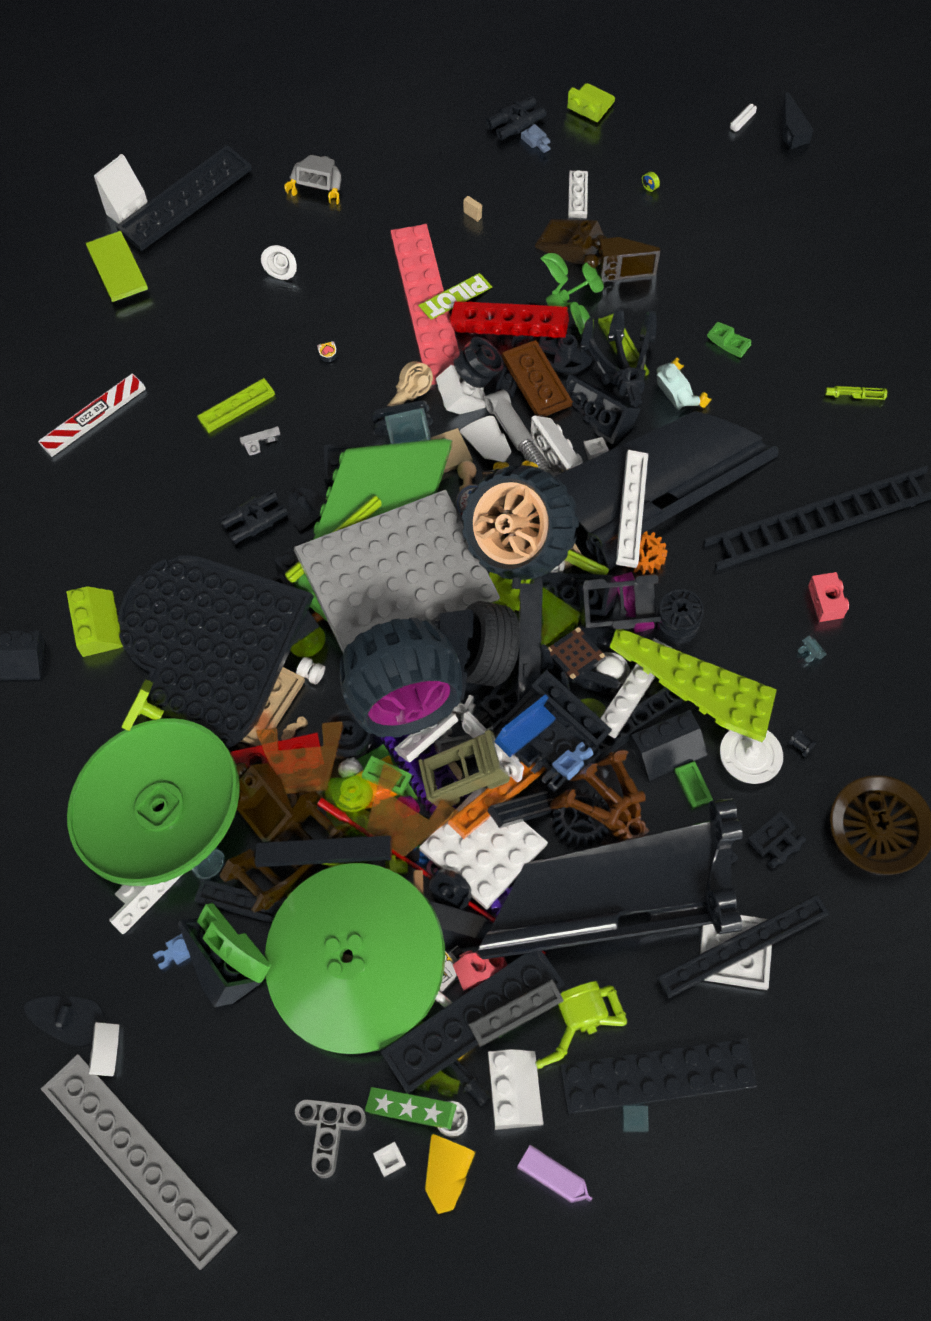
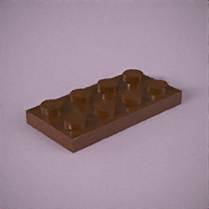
M536 340L502 352L501 356L535 416L545 417L572 406V399Z

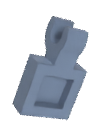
M535 124L521 133V138L532 148L538 146L543 153L550 150V147L547 146L550 140L546 137V133Z

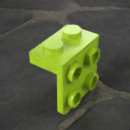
M585 84L580 91L573 87L570 89L567 108L598 122L615 102V97L590 84Z

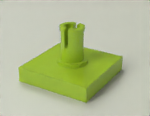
M145 679L123 722L122 728L130 731L134 721L140 714L153 720L161 719L164 710L148 703L146 700L153 685L152 682Z

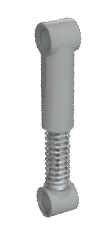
M503 389L485 396L486 409L490 414L495 415L515 448L521 451L526 461L534 462L538 465L539 469L549 472L553 477L561 474L558 471L554 472L551 470L546 461H544L543 456L537 450L536 445H534L533 437L512 407L506 390Z

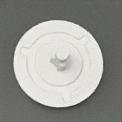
M730 730L724 736L720 745V757L726 770L736 779L746 783L758 784L772 779L779 772L783 763L781 745L777 738L768 730L763 742Z

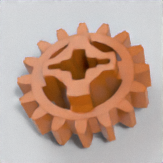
M646 531L641 535L638 566L634 568L635 573L640 569L642 574H645L646 570H649L652 574L654 568L660 570L661 564L665 563V557L667 556V550H665L666 543H661L662 537L656 539L654 532L648 535Z

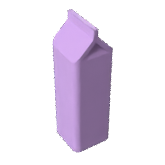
M532 1145L529 1146L518 1165V1169L571 1203L585 1199L591 1202L593 1198L588 1195L583 1178Z

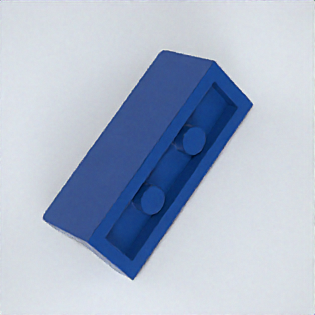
M546 694L507 724L494 741L509 757L513 756L555 721L556 718L544 707L549 698Z

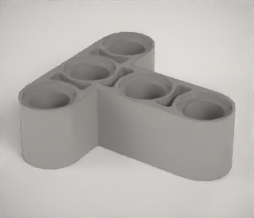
M303 1100L295 1108V1115L302 1124L317 1127L312 1158L313 1171L321 1178L332 1176L336 1169L341 1129L351 1131L362 1129L366 1123V1115L363 1109L356 1105ZM312 1107V1116L308 1119L302 1118L301 1111L303 1108ZM330 1109L336 1110V1119L326 1121L325 1113ZM353 1112L361 1114V1120L357 1124H351L348 1121L349 1115ZM326 1134H331L334 1137L333 1143L327 1147L322 1146V1137ZM322 1159L330 1161V1167L325 1172L318 1171L317 1167Z

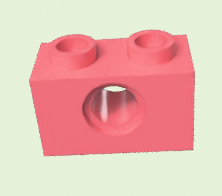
M837 572L812 576L808 587L819 622L844 618L849 609V601L844 597L843 582L838 578ZM826 595H830L834 599L828 598Z

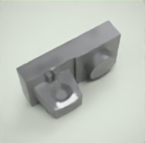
M278 427L240 437V442L242 446H245L249 456L261 452L259 441L265 440L266 443L277 441L280 431Z

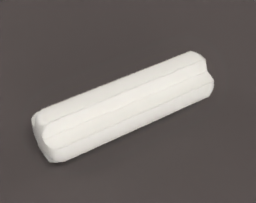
M749 104L731 122L730 129L737 132L756 113L757 107Z

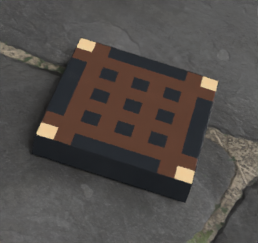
M579 627L548 647L553 662L561 671L566 673L572 683L606 660V656Z

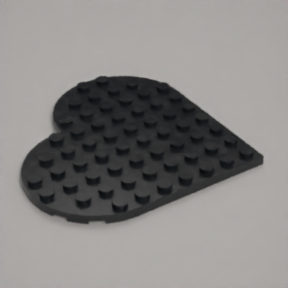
M181 555L178 558L164 559L155 563L143 576L139 575L131 584L119 610V637L123 648L131 659L141 668L150 672L147 680L152 682L153 685L146 700L148 703L164 710L161 719H183L202 725L213 732L229 749L246 737L259 721L314 595L310 592L202 557ZM146 716L147 721L153 720V719H151V718H149V717Z

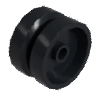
M473 337L453 358V364L460 377L466 383L476 388L485 387L492 377H495L504 367L502 356L496 347L481 337Z
M349 709L339 710L327 719L323 729L327 751L333 759L341 763L351 757L357 760L371 752L373 746L372 733L369 734L359 725Z

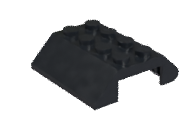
M546 670L531 685V690L503 719L500 718L490 730L498 736L507 724L546 694L549 698L544 707L556 719L550 726L516 752L515 756L528 768L535 763V766L531 769L534 774L544 767L548 772L543 775L541 780L546 783L552 778L547 786L556 792L567 782V778L558 773L552 763L567 750L573 753L581 742L586 747L584 751L590 747L594 753L612 729Z

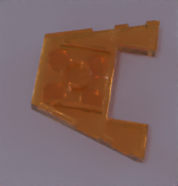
M343 722L322 723L324 746L279 751L276 728L256 730L269 764L281 779L286 794L327 791L343 729Z
M385 763L381 771L366 833L372 837L391 836L392 850L405 857L459 811L441 800L429 820L390 795L403 774Z

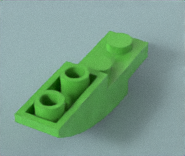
M213 903L206 904L197 920L206 932L203 940L220 958L235 970L253 981L261 983L271 967L270 963L245 933L239 935L236 933Z

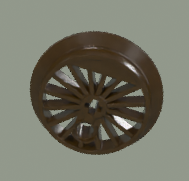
M866 776L848 784L836 797L830 814L832 835L841 852L858 867L876 874H899L917 866L931 849V811L922 796L908 784L887 776ZM864 796L865 801L862 803L858 798ZM884 797L892 799L888 808ZM852 802L860 813L851 809L848 805ZM896 802L899 803L903 808L890 816ZM868 803L874 804L877 810L871 809ZM905 812H908L911 817L910 819L893 822ZM844 813L857 821L843 819ZM914 824L915 831L900 829L899 827ZM843 826L859 830L844 833ZM865 835L852 845L847 840L848 838ZM900 836L915 838V842L913 844ZM871 838L863 854H859L855 848ZM875 842L874 856L867 857ZM897 843H898L899 845L905 847L906 849H903V850H902V849L897 845Z

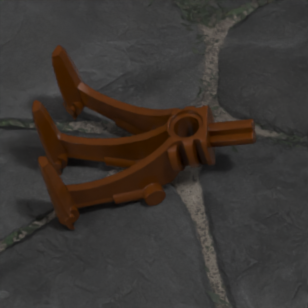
M626 750L610 752L609 755L598 760L597 763H589L570 779V781L585 779L603 797L610 807L609 811L576 800L575 790L571 789L555 797L549 805L550 809L572 807L595 818L607 826L614 836H618V841L641 837L650 831L649 828L645 827L646 823L644 820H640L641 808L639 803L645 801V793L642 790H637L633 779L629 777L622 761L626 760V754H628ZM611 764L622 789V798L611 787L608 788L594 774L597 772V765L605 766ZM629 826L632 828V834L629 832Z

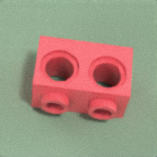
M472 950L462 953L459 956L460 959L453 964L463 991L477 987L506 967L507 962L504 956L482 960L476 955L477 952L473 953Z

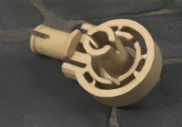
M418 361L406 364L400 373L399 383L396 385L398 393L387 406L401 405L407 400L413 401L416 396L425 394L430 389L433 381L431 368Z

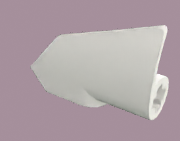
M486 416L476 420L460 430V434L484 459L505 462L511 454L504 433H501L494 416Z

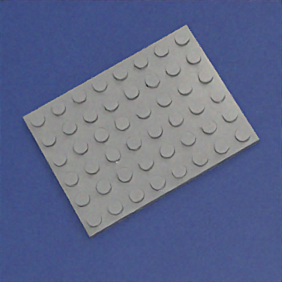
M446 490L294 548L295 554L343 654L346 646L351 644L357 635L366 632L372 626L379 623L383 624L398 618L409 619L410 617L431 622L440 613L465 610L476 601L490 603L499 601L500 596L487 570L480 565V560L475 559L468 550L469 545L467 540L464 539L462 532L464 525Z

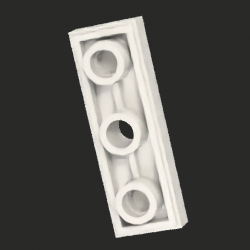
M578 170L570 171L568 218H587L588 171Z

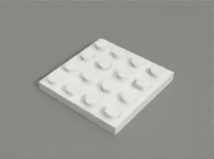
M483 787L473 791L419 849L441 870H452L466 879L471 887L472 897L487 910L518 877L523 865L532 862L547 846L548 842L524 821L498 828L492 817L463 839L448 825V822L486 790Z

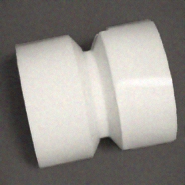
M449 1101L457 1105L451 1130L437 1128L445 1137L455 1138L466 1130L468 1118L463 1105L455 1101Z

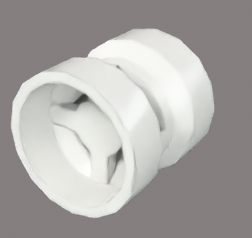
M304 657L298 665L296 674L308 678L309 682L316 685L324 675L325 666L320 663L315 664L312 659Z

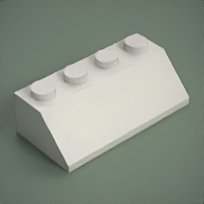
M532 417L531 436L534 439V445H536L537 450H539V453H541L551 470L563 473L583 463L581 456L574 452L569 439H565L558 424L556 425L551 418Z

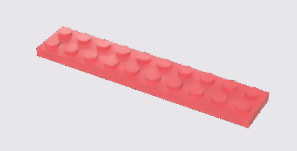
M427 224L390 231L421 362L431 368L433 375L432 385L437 384L436 377L450 365H454L453 358L459 352V348L450 322L449 311L431 320L418 306L444 292Z

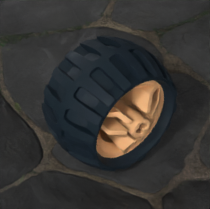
M509 466L487 475L479 482V487L471 491L467 498L468 504L463 509L464 529H462L464 539L467 540L469 545V552L475 559L480 560L479 563L483 568L502 578L528 580L549 573L567 558L568 551L573 548L577 538L575 531L576 527H579V517H576L574 509L576 504L573 497L567 493V487L549 472L532 466Z

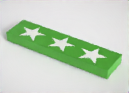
M371 1087L365 1111L371 1114L451 1130L457 1105L451 1102Z

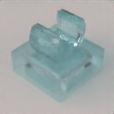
M811 636L803 640L806 646H802L798 650L800 654L807 650L809 651V656L804 659L806 662L813 661L815 657L822 659L827 655L815 638Z

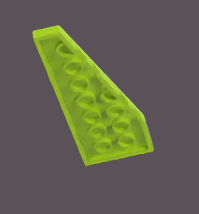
M624 629L615 630L610 644L611 649L628 661H635L643 667L642 671L648 675L651 673L659 678V683L686 702L689 700L697 705L699 711L704 715L708 713L716 719L715 722L721 727L759 742L764 741L776 689Z

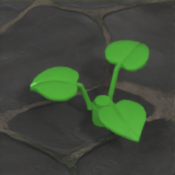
M546 254L540 259L547 265L551 274L559 283L558 287L552 291L553 294L547 296L548 306H570V311L582 338L585 322L590 316L585 307L582 305L578 306L577 302L567 303L569 295L588 283L593 292L599 293L603 290V281L597 274L596 269L585 263L582 266V271L587 280L568 292L560 290L568 280L566 276L568 268L558 254Z

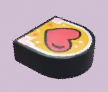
M335 340L316 345L319 358L322 361L332 362L337 358L338 351Z

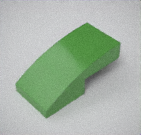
M717 322L707 334V337L719 347L740 358L751 346L750 339L735 334L733 327Z

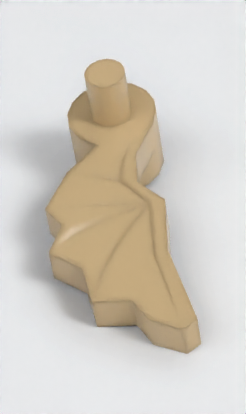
M298 717L297 723L287 725V728L283 730L281 739L293 738L299 728H305L308 725V721L304 717Z

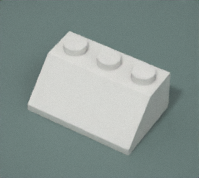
M512 1049L488 1052L495 1130L543 1125L538 1074L535 1065V1051Z

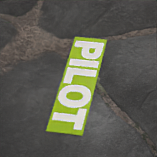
M479 273L418 306L432 320L453 309L454 301L466 302L492 288V286Z

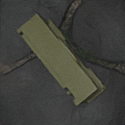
M487 730L478 737L425 760H418L427 800L436 805L438 809L444 810L458 804L460 797L487 786L489 789H494L508 783L510 776L500 766L494 741L497 736L491 730ZM475 754L479 772L469 776L465 757ZM461 760L465 778L437 789L433 770L453 761Z

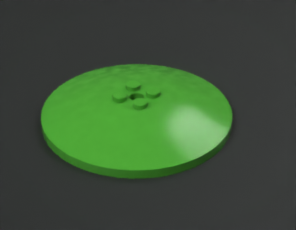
M173 718L157 719L132 726L130 731L124 730L92 755L81 770L73 786L68 803L67 826L76 853L99 876L121 885H155L172 880L190 871L207 858L218 846L233 821L238 805L240 786L235 761L225 744L213 732L191 721ZM164 803V808L161 811L156 812V807L159 804Z
M350 863L330 867L316 873L301 883L287 897L272 922L265 948V958L271 965L266 974V982L274 1006L282 1019L297 1035L312 1045L327 1051L344 1054H361L386 1048L419 1025L438 995L445 968V943L439 919L424 894L409 880L389 869L365 863ZM350 949L353 953V958L350 962L346 963L343 960V953Z

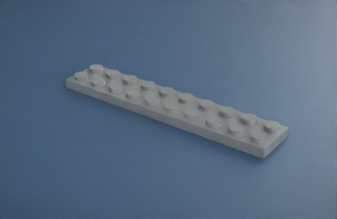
M77 1054L41 1088L199 1270H202L238 1233L100 1077L89 1074V1065L80 1055Z

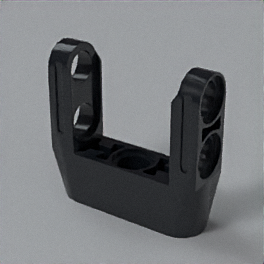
M581 624L579 626L596 646L601 644L610 647L616 629L606 626L591 628L581 627ZM594 671L587 672L573 682L580 687L612 697L617 695L623 685L616 678Z

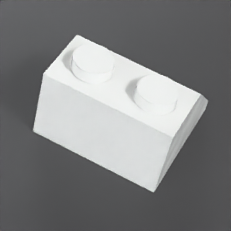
M450 365L436 377L438 390L441 393L446 410L463 414L486 408L483 388H476L466 383L460 377L454 365Z

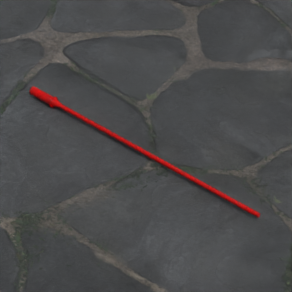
M324 798L319 800L317 805L339 819V821L349 823L368 837L374 836L352 821L346 812H343ZM392 848V853L414 869L423 870V875L429 879L433 876ZM471 901L468 905L492 922L495 921L496 918Z

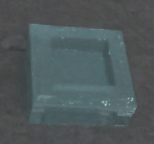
M623 1106L624 1132L649 1131L648 1106Z

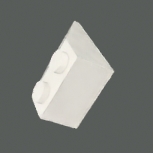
M121 154L94 175L105 212L118 224L148 203L145 192L124 155Z

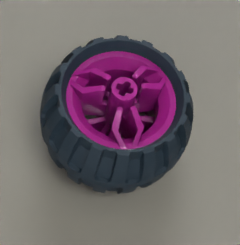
M411 617L409 619L398 618L390 622L374 625L366 632L357 635L355 640L346 646L344 655L341 656L339 677L344 701L355 720L369 734L373 733L377 737L383 738L385 736L395 738L418 733L423 729L438 724L443 718H447L460 703L462 672L459 659L447 637L427 620L422 621Z

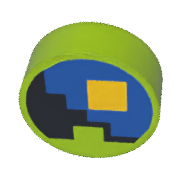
M650 171L643 175L642 183L645 189L652 192L659 187L660 181L654 172Z

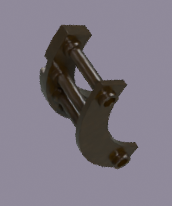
M314 791L300 796L292 808L294 815L271 842L287 841L292 835H297L301 840H314L303 829L302 825L309 815L316 819L330 833L327 839L347 838L346 833L351 825L345 823L335 826L317 809V803L321 796ZM249 849L236 857L228 859L220 874V878L224 882L234 878L236 880L239 879L257 898L252 908V911L255 913L272 907L275 902L303 883L321 864L290 865L296 872L283 881L270 867H256V850L252 851ZM253 868L259 869L273 883L274 887L263 892L246 872Z

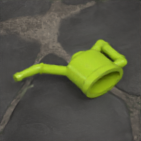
M593 981L560 993L564 1001L558 1005L567 1027L556 1051L535 1062L537 1069L559 1061L567 1055L568 1047L576 1030H581V1032L587 1031L590 1035L597 1032L596 1027L600 1025L624 1026L627 1024L626 1013L622 1009L616 994L617 991L613 986L608 985L599 988L597 981ZM602 997H608L615 1016H608V1011Z

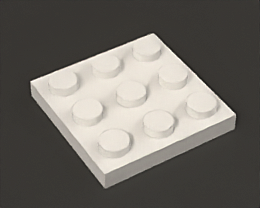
M741 915L742 931L717 934L713 924L703 925L700 954L767 919ZM772 945L705 979V981L767 990L769 988Z

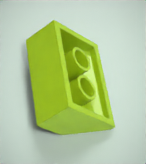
M88 586L66 591L76 646L82 657L123 647L119 637L120 624L118 622L113 591Z

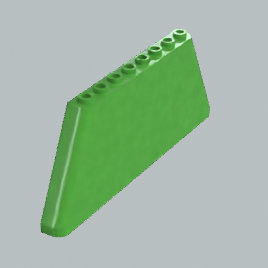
M441 438L349 448L345 452H341L339 458L340 467L335 469L333 474V487L329 486L326 495V498H328L327 503L322 505L320 511L321 520L316 522L314 527V539L332 533L373 496H377L381 500L382 505L367 519L437 493L452 448V440ZM304 573L295 581L294 587L314 595L310 607L327 621Z

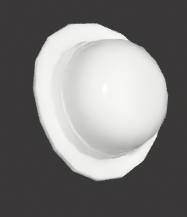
M276 245L270 246L263 251L261 263L268 274L281 280H288L294 276L297 264L295 257L288 249Z
M604 652L606 660L590 671L616 678L620 683L624 684L630 675V667L627 661L616 653Z

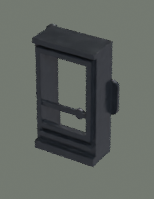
M637 576L635 580L606 582L604 579L584 581L583 585H578L581 627L613 626L614 629L618 630L634 628L636 623L661 621V617L656 616L654 583H658V576ZM623 586H633L636 617L625 618ZM619 587L621 618L590 621L588 589Z

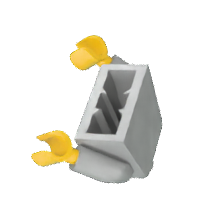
M309 155L303 161L297 162L289 178L291 181L287 182L284 186L286 193L288 194L289 190L292 189L291 193L295 196L297 194L296 183L325 190L332 189L328 194L329 203L331 204L332 198H336L338 205L340 201L337 191L340 190L341 174L338 168L334 166L335 161L327 156Z

